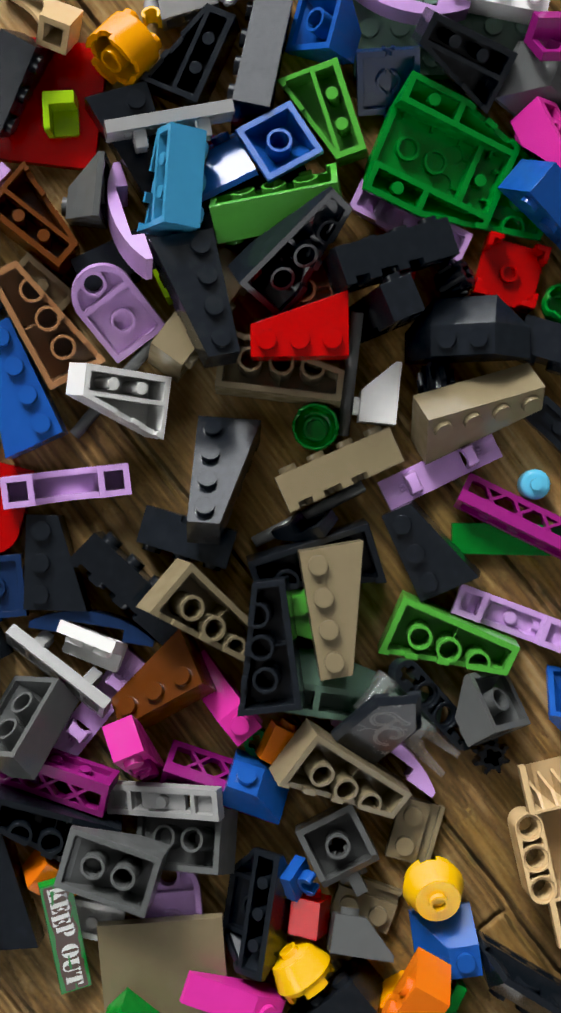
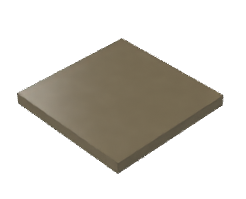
M222 913L98 921L97 923L105 1013L108 1005L127 987L160 1013H208L182 1004L179 999L189 970L227 976Z

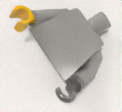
M144 0V9L141 12L142 22L146 27L150 23H157L158 28L163 27V30L167 31L189 24L207 3L219 8L218 0ZM238 0L219 1L223 2L225 7L234 5Z

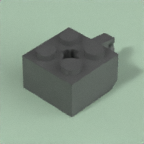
M343 803V805L336 804L295 825V833L323 888L340 880L342 885L350 882L357 897L368 892V887L362 874L368 872L366 866L380 860V857L354 805ZM335 837H339V840L343 838V847L336 849V845L331 847L332 839Z

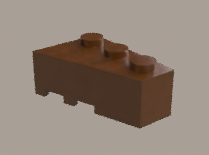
M23 161L0 187V231L25 251H30L61 278L72 266L70 259L80 255L79 243L59 212L55 210L49 201L45 191L38 184L25 161Z
M178 629L111 698V704L117 720L133 715L140 721L145 730L217 691L195 637Z

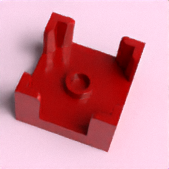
M491 230L485 237L474 275L475 283L470 290L469 296L498 295L512 310L528 314L536 307L539 294L535 292L542 267L548 263L552 247L536 244L533 248L504 241L505 234Z

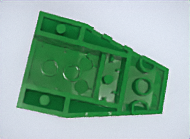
M413 70L388 110L365 165L362 190L416 217L427 218L436 216V219L448 217L450 224L489 232L492 230L508 236L540 241L543 232L497 188L521 159H537L534 156L530 157L521 149V146L514 138L510 139L498 129L499 125L490 117L486 118L476 109L477 106L471 100Z

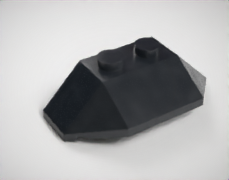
M498 295L434 298L405 332V365L427 364L428 362L442 361V363L531 360V328Z
M254 847L250 853L235 864L234 874H230L223 926L226 944L234 960L233 967L235 972L263 982L279 957L280 950L287 942L291 900L286 899L280 881V876L288 866L284 855L260 847Z
M476 929L483 976L489 987L488 991L501 1001H504L506 998L515 1003V1008L521 1013H561V980Z

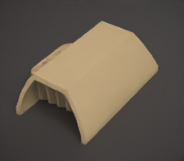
M561 756L529 764L517 765L526 807L518 806L513 808L509 812L507 821L522 888L534 902L541 905L548 904L556 944L561 949ZM526 817H531L530 826L525 830H519L520 822ZM532 849H538L536 858L527 861V853ZM545 880L544 887L541 890L533 891L534 884L537 881Z

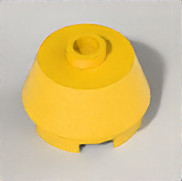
M435 856L436 860H426L421 863L419 860L415 861L407 869L403 882V896L407 904L424 919L435 922L446 920L457 912L464 890V880L461 872L453 863L440 856Z
M306 938L298 939L285 945L280 950L279 957L272 967L278 993L284 996L290 1004H295L296 998L305 995L307 1000L317 995L329 983L325 978L327 974L335 970L330 962V955Z

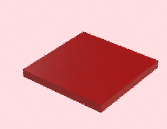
M77 42L66 55L58 52L54 53L20 116V124L16 132L10 135V137L0 138V162L21 164L25 161L27 165L82 171L96 155L99 149L100 133L93 119L90 118L85 110V97L105 92L106 79L92 65L91 60L94 58L91 48H86V43ZM74 90L79 104V137L49 139L43 126L42 91Z

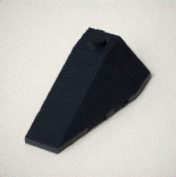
M329 186L252 241L228 267L237 282L274 315L289 311L304 296L308 289L306 285L314 270L318 271L322 264L321 257L328 245L334 243L353 208Z

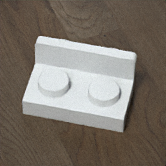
M60 620L56 632L66 635L62 647L64 653L114 673L119 671L129 644L65 620Z

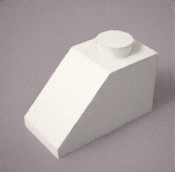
M396 361L359 392V397H354L352 415L357 416L356 423L380 424L392 427L396 425L402 362Z

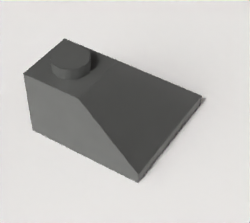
M517 41L513 51L518 53L494 101L514 117L537 96L557 103L559 109H561V61H540L524 41Z
M98 151L68 187V196L62 198L61 214L65 216L70 226L107 229V184L112 165L105 151Z
M479 671L464 676L455 720L467 747L487 743L531 724L509 675L504 676Z
M341 906L340 912L332 911L325 941V947L329 953L394 963V955L365 916L359 915L360 909Z

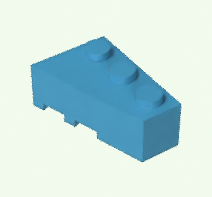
M170 122L157 129L149 171L155 173L151 193L144 192L143 202L148 203L145 223H138L137 232L165 236L200 229L204 217L202 192L206 186L204 164L209 150L208 143L206 142L207 130Z

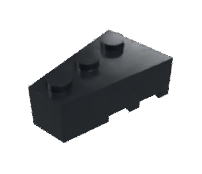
M2 28L0 30V138L10 137V135L16 132L20 124V116L55 53L53 50L37 45L36 39L25 33Z

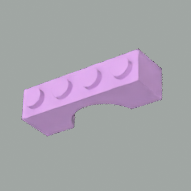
M128 462L0 477L3 510L132 494Z

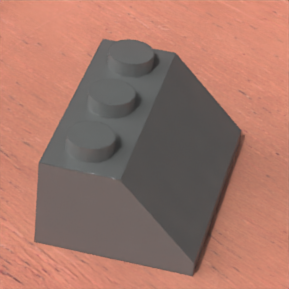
M13 677L0 699V772L12 778L35 780L41 771L44 762L79 702L78 698L60 678Z

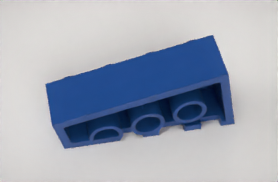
M521 159L497 188L561 250V168L556 162Z

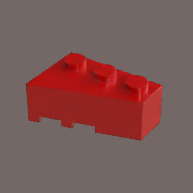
M348 290L250 324L251 359L253 361L348 360Z

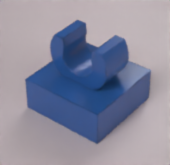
M295 854L280 876L286 899L298 902L303 893L314 896L320 887L318 883L313 882L317 875L309 869L305 857Z

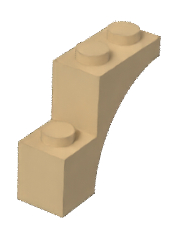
M10 0L29 12L38 23L37 45L66 55L78 42L84 10L66 4L65 0Z

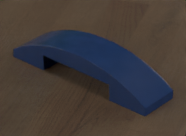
M90 609L87 612L53 611L29 621L28 626L29 628L56 632L60 620L122 629L124 630L122 638L124 643L154 647L156 644V640L133 620L112 612Z

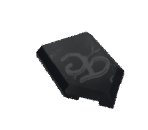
M409 691L407 695L388 696V693L374 694L331 730V735L337 743L373 765L377 764L422 728L421 691Z

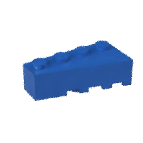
M7 317L0 320V434L5 459L13 460L69 433L38 367L11 318Z

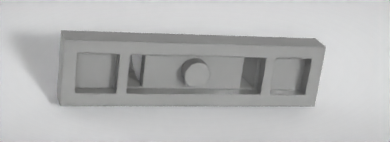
M233 99L104 120L106 143L132 139L135 153L148 152L149 148L147 136L156 135L158 128L170 122L207 130L206 142L211 141L213 136L211 125L232 122L235 113Z
M13 624L5 632L8 645L49 677L60 678L82 703L101 718L111 709L112 699L96 688L102 680L103 673L93 666L82 677L51 653L48 648L54 642V635L48 630H42L35 639L16 624Z
M118 780L110 792L107 814L220 822L225 817L222 786ZM188 795L190 796V807L188 803Z

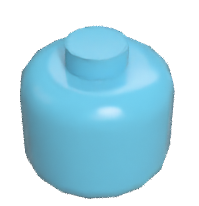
M531 469L520 475L517 481V488L524 498L538 500L547 495L551 483L545 472Z

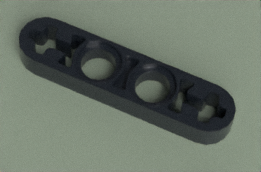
M403 657L392 661L388 669V676L391 682L403 695H407L409 691H419L422 686H428L429 697L424 702H421V715L450 746L462 751L469 750L471 747H467L464 739L460 741L458 733L451 729L453 726L459 729L455 720L457 707L416 662ZM402 667H406V673L410 678L415 679L412 683L410 680L402 678ZM445 706L448 709V717L444 722L438 723L436 718L437 712L441 707Z

